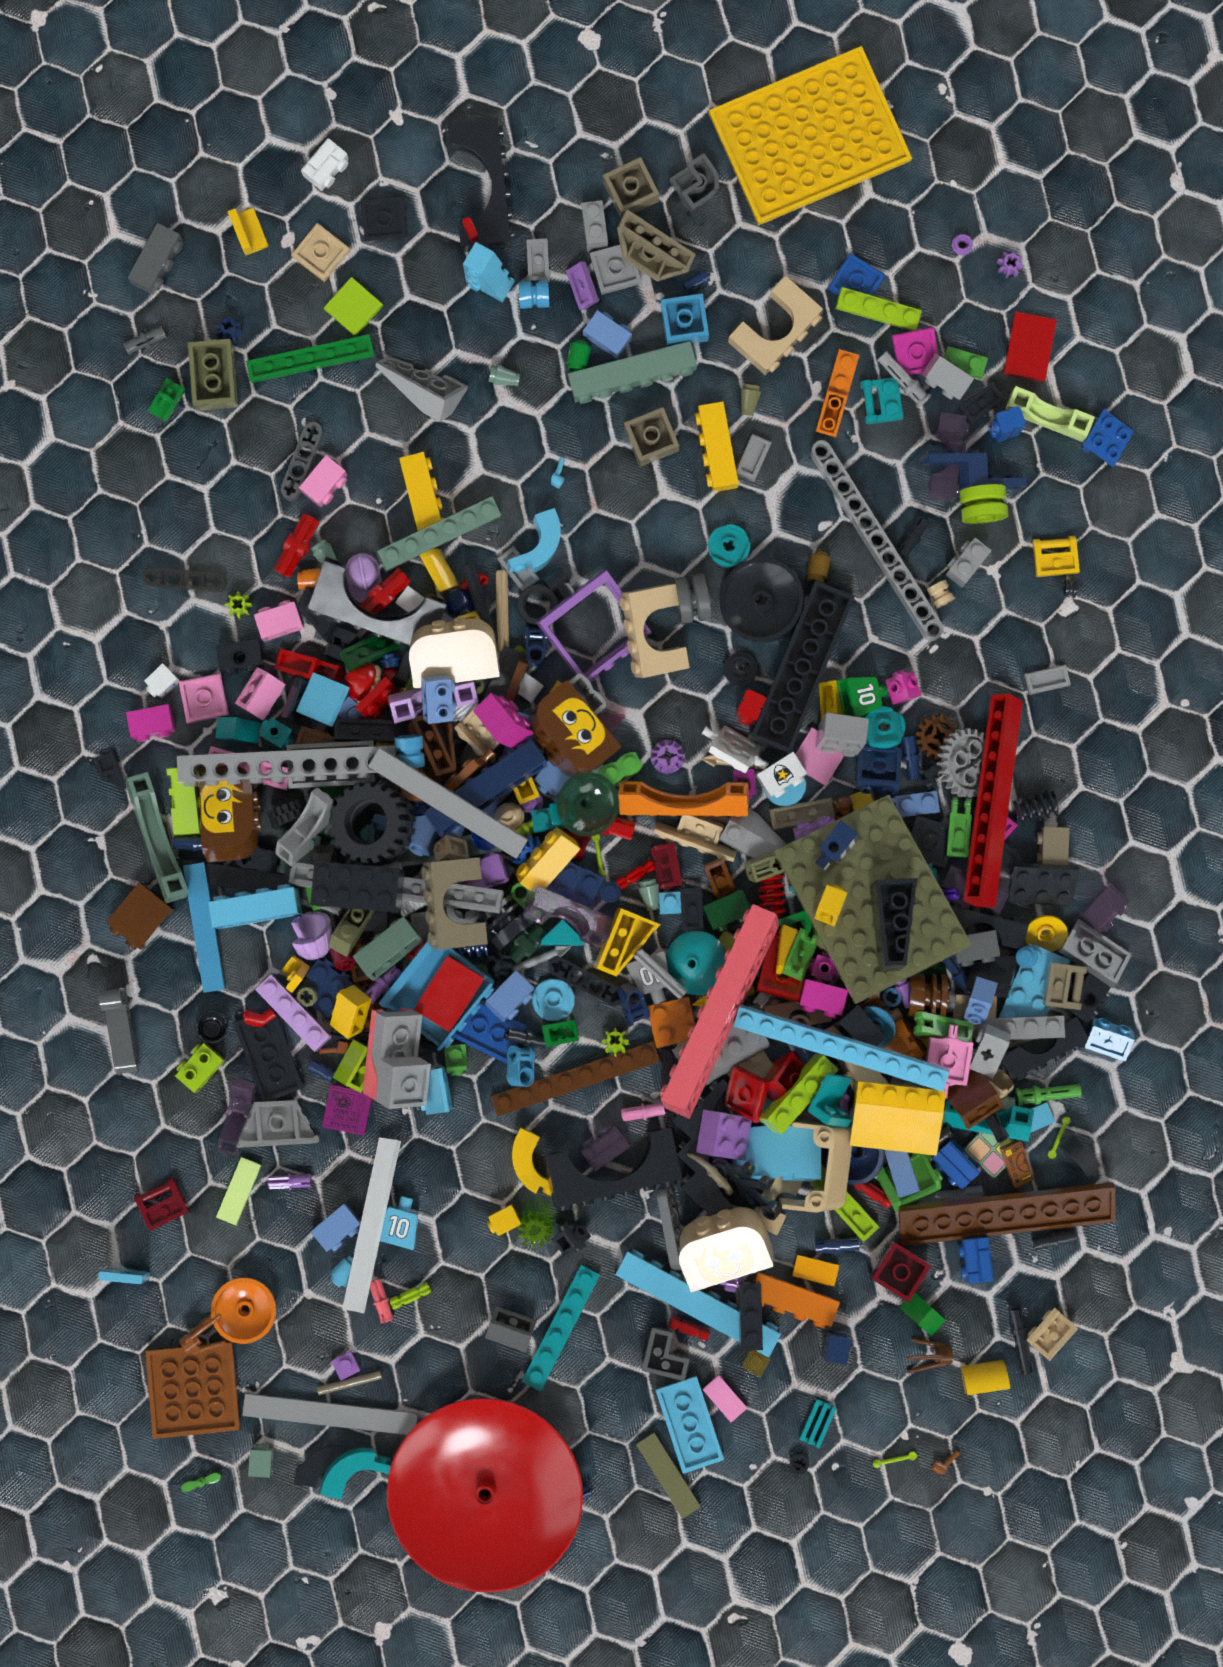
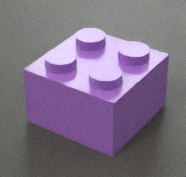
M703 1109L696 1153L745 1161L752 1121L739 1115Z

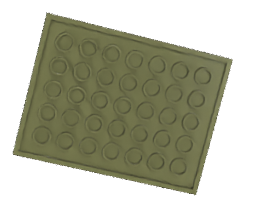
M889 795L774 851L777 860L855 1004L972 945ZM840 820H842L858 833L859 840L838 865L832 862L824 871L815 863L822 854L819 848ZM832 846L830 851L837 852L839 847ZM918 878L907 965L901 971L879 972L870 886L875 880ZM832 884L842 887L844 892H847L835 927L814 919L826 886H832Z

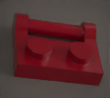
M174 1177L167 1179L166 1183L142 1195L139 1193L134 1196V1200L149 1231L190 1212ZM171 1190L173 1196L147 1208L145 1202Z

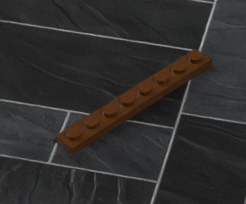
M653 1041L626 1050L625 1053H617L616 1057L611 1055L534 1081L530 1086H519L493 1095L491 1099L498 1117L658 1063L660 1059Z

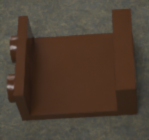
M139 882L106 923L110 925L109 930L118 937L122 935L127 939L125 943L134 950L137 948L143 950L146 941L164 919L174 913L175 909L165 903L164 900L143 883Z
M969 1069L967 1086L957 1084L949 1086L947 1098H945V1102L948 1101L968 1130L1004 1107L998 1093L981 1073Z

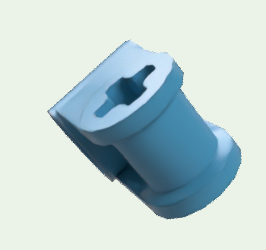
M511 1045L507 1051V1081L511 1086H530L534 1081L535 1050L532 1046L518 1048L516 1045Z

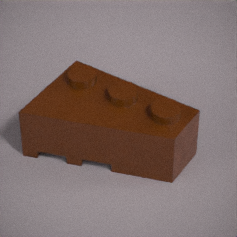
M423 715L411 719L408 725L410 735L418 734L423 736L424 747L421 749V752L424 753V767L429 778L437 783L448 780L456 771L451 721L428 724L423 719Z

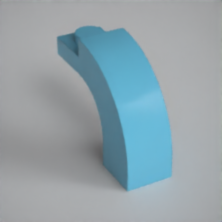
M555 508L534 516L533 523L539 536V544L534 550L509 559L506 564L509 573L514 571L515 573H521L527 570L529 566L533 574L550 562L559 544L561 533L560 522Z

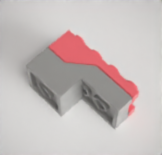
M400 1008V1011L385 1012L382 1009L372 1010L363 1093L388 1109L427 1105L431 1064L418 1057L422 1014L411 1008Z

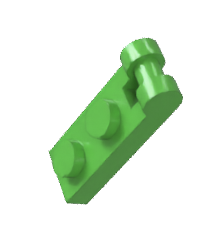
M922 1011L915 1012V1036L948 1037L949 1024L958 1025L956 1038L972 1042V1023Z

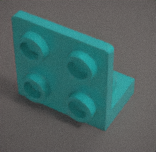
M828 1074L824 1077L818 1093L810 1102L808 1112L826 1125L848 1127L852 1119L846 1116L847 1112L837 1106L852 1078L836 1074Z

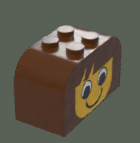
M568 680L544 697L529 716L528 721L531 723L529 727L534 732L532 736L535 738V744L539 749L547 753L550 763L554 767H558L568 777L583 778L589 775L621 748L620 744Z
M227 765L217 767V773L220 776L228 772ZM199 767V777H202L206 773V767ZM239 767L240 774H247L245 769ZM240 780L241 784L227 785V781H219V785L206 786V782H200L201 849L207 862L241 860L247 858L256 849L258 831H262L261 818H259L258 811H261V801L258 798V791H255L253 784H249V780Z

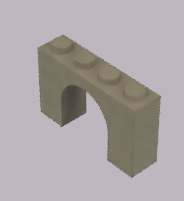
M480 857L423 863L422 878L425 880L426 888L424 890V900L427 902L426 921L429 924L428 943L431 949L440 950L488 944L486 922L456 924L447 917L443 908L445 892L451 885L460 881L482 879Z

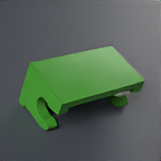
M800 928L784 966L783 974L800 981L803 980L817 947L816 935H813L812 938L807 937L806 930Z

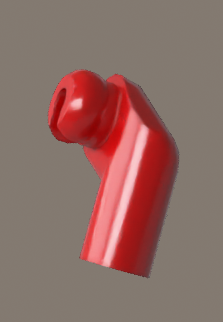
M271 1008L262 1014L254 1013L252 1010H246L243 1013L244 1022L256 1027H262L276 1017Z

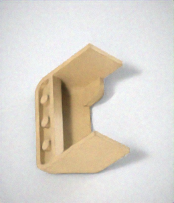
M797 1117L791 1124L792 1127L813 1129L815 1144L821 1148H829L824 1191L812 1190L806 1195L805 1200L779 1197V1203L782 1209L807 1212L839 1209L844 1205L852 1150V1146L849 1145L851 1127L826 1125L821 1120Z

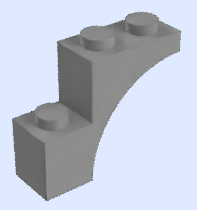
M319 788L314 789L298 820L277 841L275 854L288 865H294L309 852L311 839L329 825L333 800L327 793L322 792Z

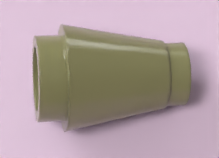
M743 385V389H741L742 415L754 416L761 395L760 386Z

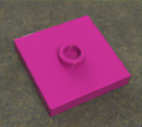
M934 327L891 335L896 362L909 376L922 373L935 353L938 354Z

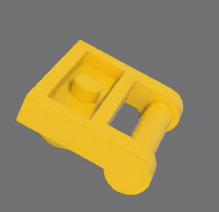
M1068 536L1067 539L1032 540L1036 577L1078 574L1080 572L1076 536ZM1069 547L1070 552L1042 554L1041 549Z

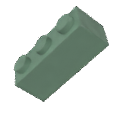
M403 916L394 920L387 930L378 933L368 945L360 947L353 958L366 976L374 981L424 940L413 925Z

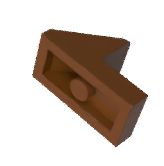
M723 858L703 866V871L717 900L737 892Z

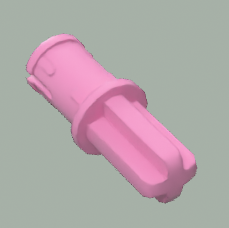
M663 1102L649 1105L642 1103L641 1106L624 1108L621 1110L623 1121L642 1118L646 1120L649 1117L664 1116Z

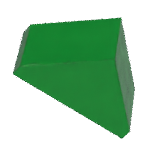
M916 1293L909 1303L904 1300L899 1306L930 1336H933L946 1321Z

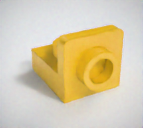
M294 955L282 969V972L288 976L287 980L290 981L285 989L293 993L310 969V966Z

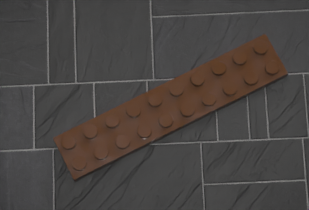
M1114 1182L900 1206L898 1207L901 1246L1115 1222Z

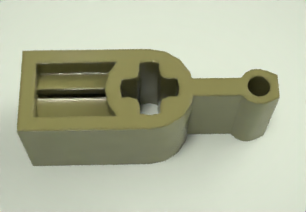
M767 853L743 862L748 879L753 882H758L784 872L774 853Z

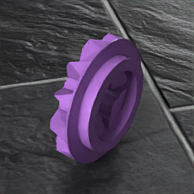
M665 739L660 741L652 749L651 762L659 772L665 774L674 773L684 763L685 754L682 746L674 740ZM666 748H668L670 754L677 755L671 758L670 765H668L666 759L658 758L665 755Z

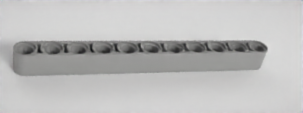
M824 440L817 441L811 450V458L922 636L928 641L937 640L943 633V625L830 444ZM823 448L826 451V455L818 456L815 450ZM830 465L835 466L837 473H828L826 467ZM838 484H846L849 488L848 491H840ZM849 502H858L860 508L857 510L851 509ZM868 519L871 526L868 528L862 527L860 520ZM874 536L879 537L882 540V544L879 546L874 545L871 538ZM885 554L891 555L893 562L885 563L882 556ZM894 573H902L904 575V580H895ZM912 590L915 593V598L908 599L905 596V591ZM924 608L927 612L926 617H919L916 609ZM930 625L935 626L938 634H929L927 627Z

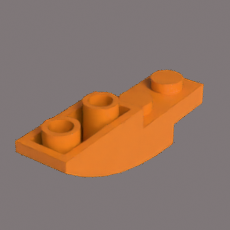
M839 349L816 432L833 437L837 436L858 362V354Z

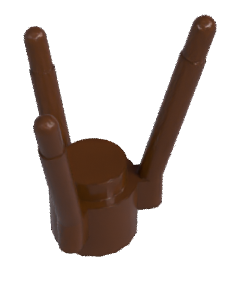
M912 1338L913 1342L937 1347V1349L933 1350V1355L908 1356L907 1360H934L936 1363L908 1369L907 1373L936 1367H946V1364L953 1363V1349L951 1346L946 1347L945 1343Z

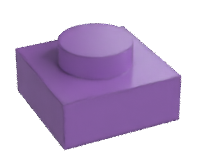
M352 1351L331 1361L340 1380L361 1370Z

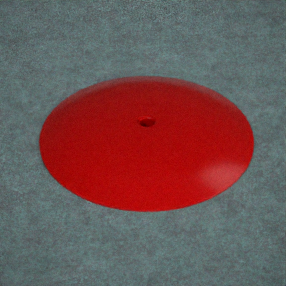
M477 1398L462 1400L448 1404L426 1416L407 1434L400 1444L388 1476L387 1506L394 1532L406 1553L418 1566L434 1578L450 1586L467 1591L500 1592L511 1590L530 1583L545 1574L561 1559L569 1548L578 1529L582 1513L583 1488L581 1475L575 1457L564 1438L550 1423L535 1412L518 1404L499 1399ZM488 1489L491 1495L484 1496L480 1490Z

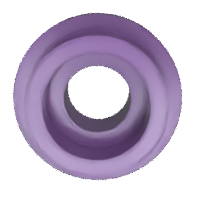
M959 234L953 239L952 249L956 254L967 255L972 250L973 242L968 235ZM962 242L966 247L960 248L958 244Z

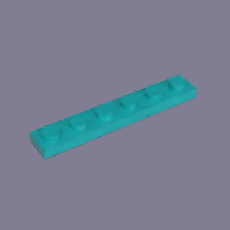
M580 1265L522 1379L523 1383L541 1392L600 1276L599 1273Z

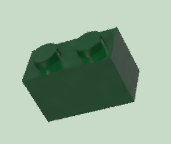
M742 889L703 906L712 931L717 929L718 932L730 928L729 923L736 920L738 924L744 922L742 919L745 911L751 909Z

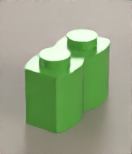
M630 752L620 757L617 762L603 766L599 770L598 776L605 788H612L618 785L623 778H630L638 774L643 765L636 752Z

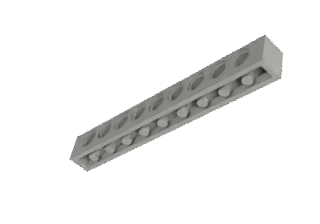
M395 746L177 756L178 782L184 783V787L197 786V782H206V786L219 785V781H227V785L241 784L240 780H249V784L262 783V779H271V783L284 782V778H293L295 782L306 781V777H314V780H328L327 776H336V779H349V775L357 774L358 778H371V774H377L378 772L368 767L369 759L375 756L380 747L396 757ZM352 757L357 758L359 761L358 767L356 769H349L347 767L348 759ZM330 758L337 761V767L334 770H327L325 767L326 761ZM311 759L315 762V768L308 772L304 769V763L306 760ZM287 760L293 763V769L288 773L282 770V764ZM266 761L270 762L272 766L271 771L266 774L262 773L260 770L261 764ZM242 763H248L250 766L249 772L245 775L239 772V766ZM220 764H226L228 767V772L223 776L217 773V767ZM198 765L206 767V773L202 777H198L195 773Z

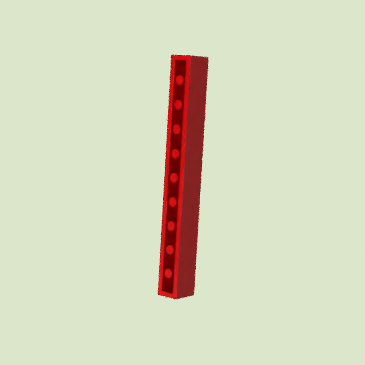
M1011 694L991 695L963 899V901L975 907H996L1023 703Z

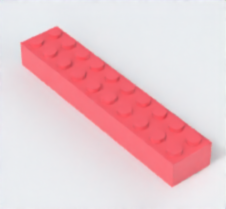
M754 904L750 910L747 909L742 919L744 924L741 929H737L733 940H735L732 948H728L724 957L726 962L723 968L720 967L716 973L715 979L717 981L714 987L711 986L707 992V1003L705 1006L700 1007L697 1014L699 1020L696 1026L692 1025L688 1033L690 1039L687 1045L682 1046L679 1052L680 1060L677 1065H673L669 1074L671 1079L668 1085L665 1084L660 1093L661 1101L666 1109L689 1119L733 1027L740 1004L743 1005L780 926L777 914Z

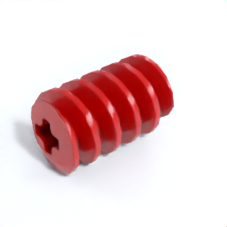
M783 874L758 881L764 884V886L758 888V891L764 893L758 899L765 901L759 907L777 914V918H785L780 916V913L786 911V909L780 907L781 904L786 903L785 900L779 898V896L785 895L784 891L779 890L780 887L785 886V883L779 881V879L785 877Z

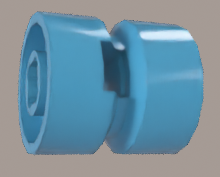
M530 280L519 281L520 309L532 308L533 305H536L538 308L550 307L548 280H536L535 284H532Z
M403 735L394 738L395 749L399 751V754L396 756L398 759L413 768L425 766L424 753L421 752V749L424 747L422 735Z

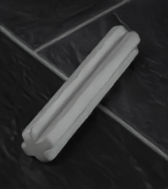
M640 949L634 955V958L677 998L681 999L686 994L687 990L643 949Z

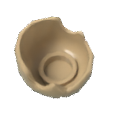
M504 803L497 807L493 813V818L512 830H516L524 821V812L515 803Z
M997 1069L994 1078L982 1074L996 1090L1000 1098L1007 1096L1014 1088L1010 1077L1000 1069Z

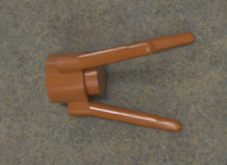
M210 1314L192 1331L179 1339L187 1355L191 1352L197 1355L202 1351L226 1343L225 1340L202 1347L198 1346L202 1344L198 1335L219 1320L221 1314L214 1318H211Z

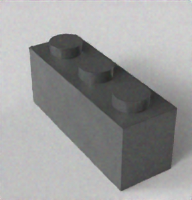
M157 223L128 276L130 283L154 295L156 290H160L163 284L162 278L166 272L171 270L175 254H179L183 247V240L180 234Z

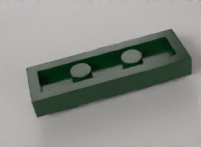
M373 635L341 650L339 656L351 672L358 667L402 648L403 645L393 642L392 638L386 636L381 638Z

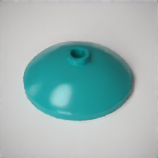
M704 931L686 932L678 936L671 943L667 951L668 973L687 990V994H707L711 986L714 987L717 981L715 976L720 967L723 968L726 962L724 959L726 954L725 947L710 933ZM692 959L696 962V966L694 968L690 966V961Z

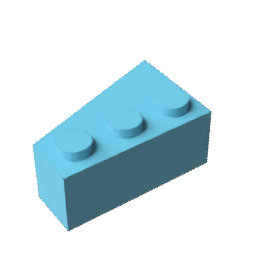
M475 242L463 263L466 282L471 289L475 291L481 290L503 303L515 280L507 276L509 272L506 269H501L502 262L493 251Z

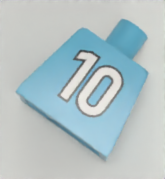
M401 1196L398 1208L393 1206L387 1208L380 1237L381 1242L411 1250L415 1249L419 1214L410 1211L413 1199Z

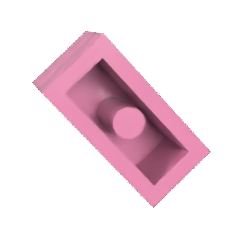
M326 455L299 488L303 494L319 507H322L323 504L327 505L334 497L333 492L337 488L340 489L344 486L348 475L343 468Z
M290 600L283 601L278 604L279 607L273 609L265 607L259 609L257 614H254L261 639L264 642L304 629L295 602H290Z
M257 667L235 704L257 718L264 720L286 684Z

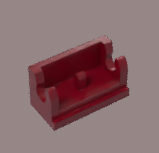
M674 842L651 848L659 890L682 886Z

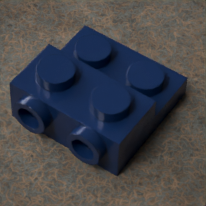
M865 745L858 754L855 789L860 790L863 794L879 791L885 796H892L894 793H898L902 748H874L870 745Z
M570 860L558 874L555 882L552 881L545 891L548 892L546 898L586 916L605 877Z
M324 958L323 961L318 959L294 994L297 996L299 990L304 987L314 988L317 991L318 999L311 1006L330 1019L338 992L354 985V983L351 982L352 977L344 971H341V973L333 969L335 967L334 964ZM305 991L306 994H302V998L306 999L309 1003V999H313V996L308 991Z

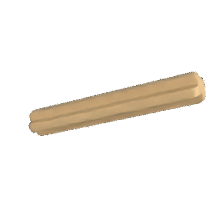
M498 570L496 572L497 652L500 654L504 646L509 647L508 572L505 570Z

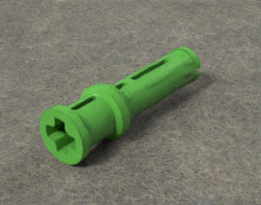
M1080 1084L1048 1088L1033 1086L1030 1089L1022 1090L1015 1088L1016 1106L1021 1107L1022 1104L1034 1103L1039 1105L1041 1101L1081 1097Z

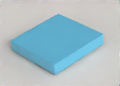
M313 673L296 712L333 727L350 688Z

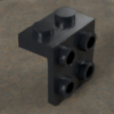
M295 677L281 717L298 725L327 731L329 725L296 712L309 682Z

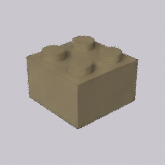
M641 157L603 175V184L620 219L625 210L635 214L659 202V192Z
M664 407L624 423L625 433L639 467L679 452V444Z

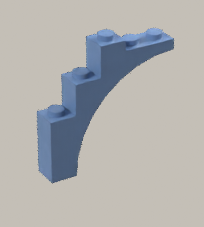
M501 798L482 811L493 817V813L497 809ZM374 814L372 824L375 831L381 835L385 832L387 819L386 816ZM425 815L415 817L416 822H412V828L416 829L415 834L410 835L409 839L412 842L409 848L415 855L430 857L439 835ZM460 825L447 835L461 839L466 827Z

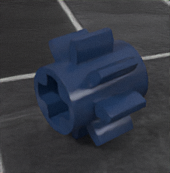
M233 317L222 318L220 324H216L217 339H230L232 343H235L238 337H242L240 322L235 323Z

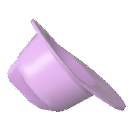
M366 553L356 554L348 560L346 564V577L350 594L356 601L363 602L368 597V594L382 582L379 565L373 556Z

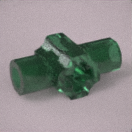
M536 923L529 932L525 930L515 940L513 944L516 946L508 955L519 964L525 956L530 957L541 946L539 941L547 932Z

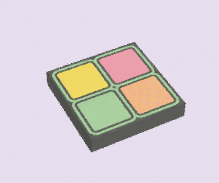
M978 1132L963 1149L995 1180L1006 1168L999 1148L1015 1140L1008 1138L1006 1141L998 1143L994 1135Z

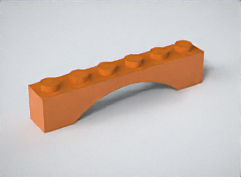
M620 781L618 793L620 815L748 816V783L727 782L707 793L684 796L661 792L643 782Z

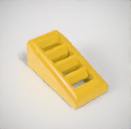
M782 925L779 934L776 974L779 975L783 972L798 935V930L786 925Z

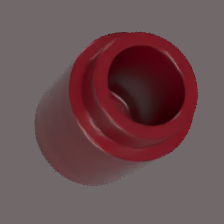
M330 948L336 969L347 971L356 963L353 958V950L346 957Z

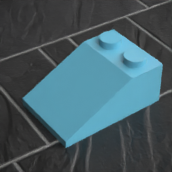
M445 1067L430 1070L427 1105L421 1106L422 1111H426V1115L453 1110Z

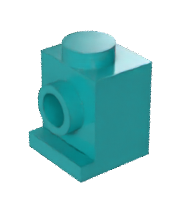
M272 717L269 721L265 720L259 729L262 731L261 737L282 750L286 748V745L295 733L292 729ZM273 728L278 729L277 735L271 734Z

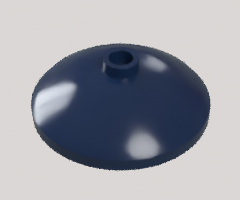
M852 1146L847 1184L859 1185L874 1179L883 1166L885 1150L861 1147L863 1153L860 1154L859 1147ZM824 1148L826 1164L828 1159L829 1148Z

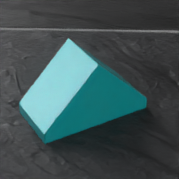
M218 717L215 738L258 744L261 723L237 717Z
M562 919L541 940V945L584 946V940Z

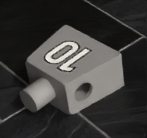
M664 951L650 956L668 972ZM634 961L626 965L637 988L643 995L650 993L654 1005L666 1001L662 989L665 986L642 964Z

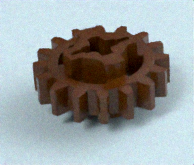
M933 714L930 718L931 721L925 718L923 720L925 725H918V729L921 732L915 733L916 737H920L916 745H922L919 751H926V758L932 754L934 760H937V754L943 753L940 745H946L944 738H950L949 734L955 733V727L958 723L954 722L951 724V717L949 716L945 720L943 719V714H940L938 719ZM940 724L947 726L949 730L942 728ZM931 725V733L925 736L926 729ZM937 732L939 735H943L940 742L938 739H934ZM928 744H931V745H933L934 747H936V750H937V751L931 749V748L928 746Z

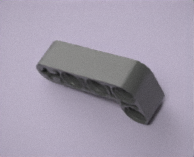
M125 988L98 992L100 1008L102 1011H105L116 1074L139 1071L137 1049Z

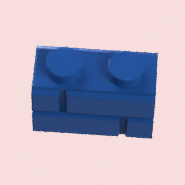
M1017 406L1008 411L1005 410L997 413L991 421V425L988 426L991 438L1001 442L1007 440L1008 437L1019 436L1026 424L1021 408Z
M953 1138L949 1139L937 1151V1156L932 1155L931 1158L934 1167L940 1172L943 1170L948 1175V1181L954 1187L959 1186L961 1189L979 1175L982 1169Z
M989 1237L961 1239V1244H958L959 1257H963L964 1266H960L961 1278L965 1279L968 1284L994 1281Z

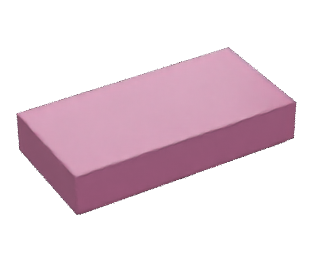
M719 1374L702 1388L730 1422H733L747 1409L745 1404Z

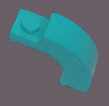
M357 1448L343 1453L325 1471L319 1489L320 1495L341 1500L345 1485L353 1474L361 1470H372L389 1474L392 1465L391 1459L385 1456H378V1459L375 1458L376 1451L373 1448Z

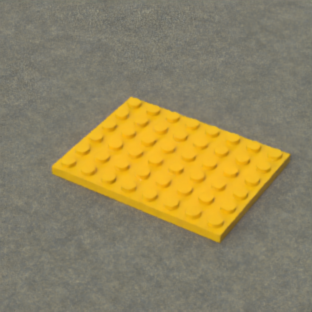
M862 46L715 107L708 112L758 226L912 160V156Z

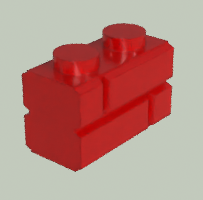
M746 690L736 713L740 724L749 727L750 724L756 723L765 703V696L752 690Z

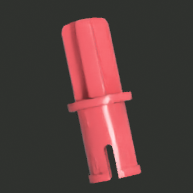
M372 1280L370 1290L380 1323L391 1321L394 1317L388 1303L390 1299L386 1297L381 1280Z

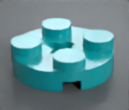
M732 524L715 529L708 541L709 556L716 564L722 567H737L746 560L750 551V542L746 532L739 526ZM732 541V546L735 549L726 551V547L723 546L724 542Z
M881 706L869 712L865 717L869 719L867 730L868 744L874 748H891L898 745L905 732V721L902 715L886 706ZM883 723L886 727H889L890 729H887V731L879 730V727Z

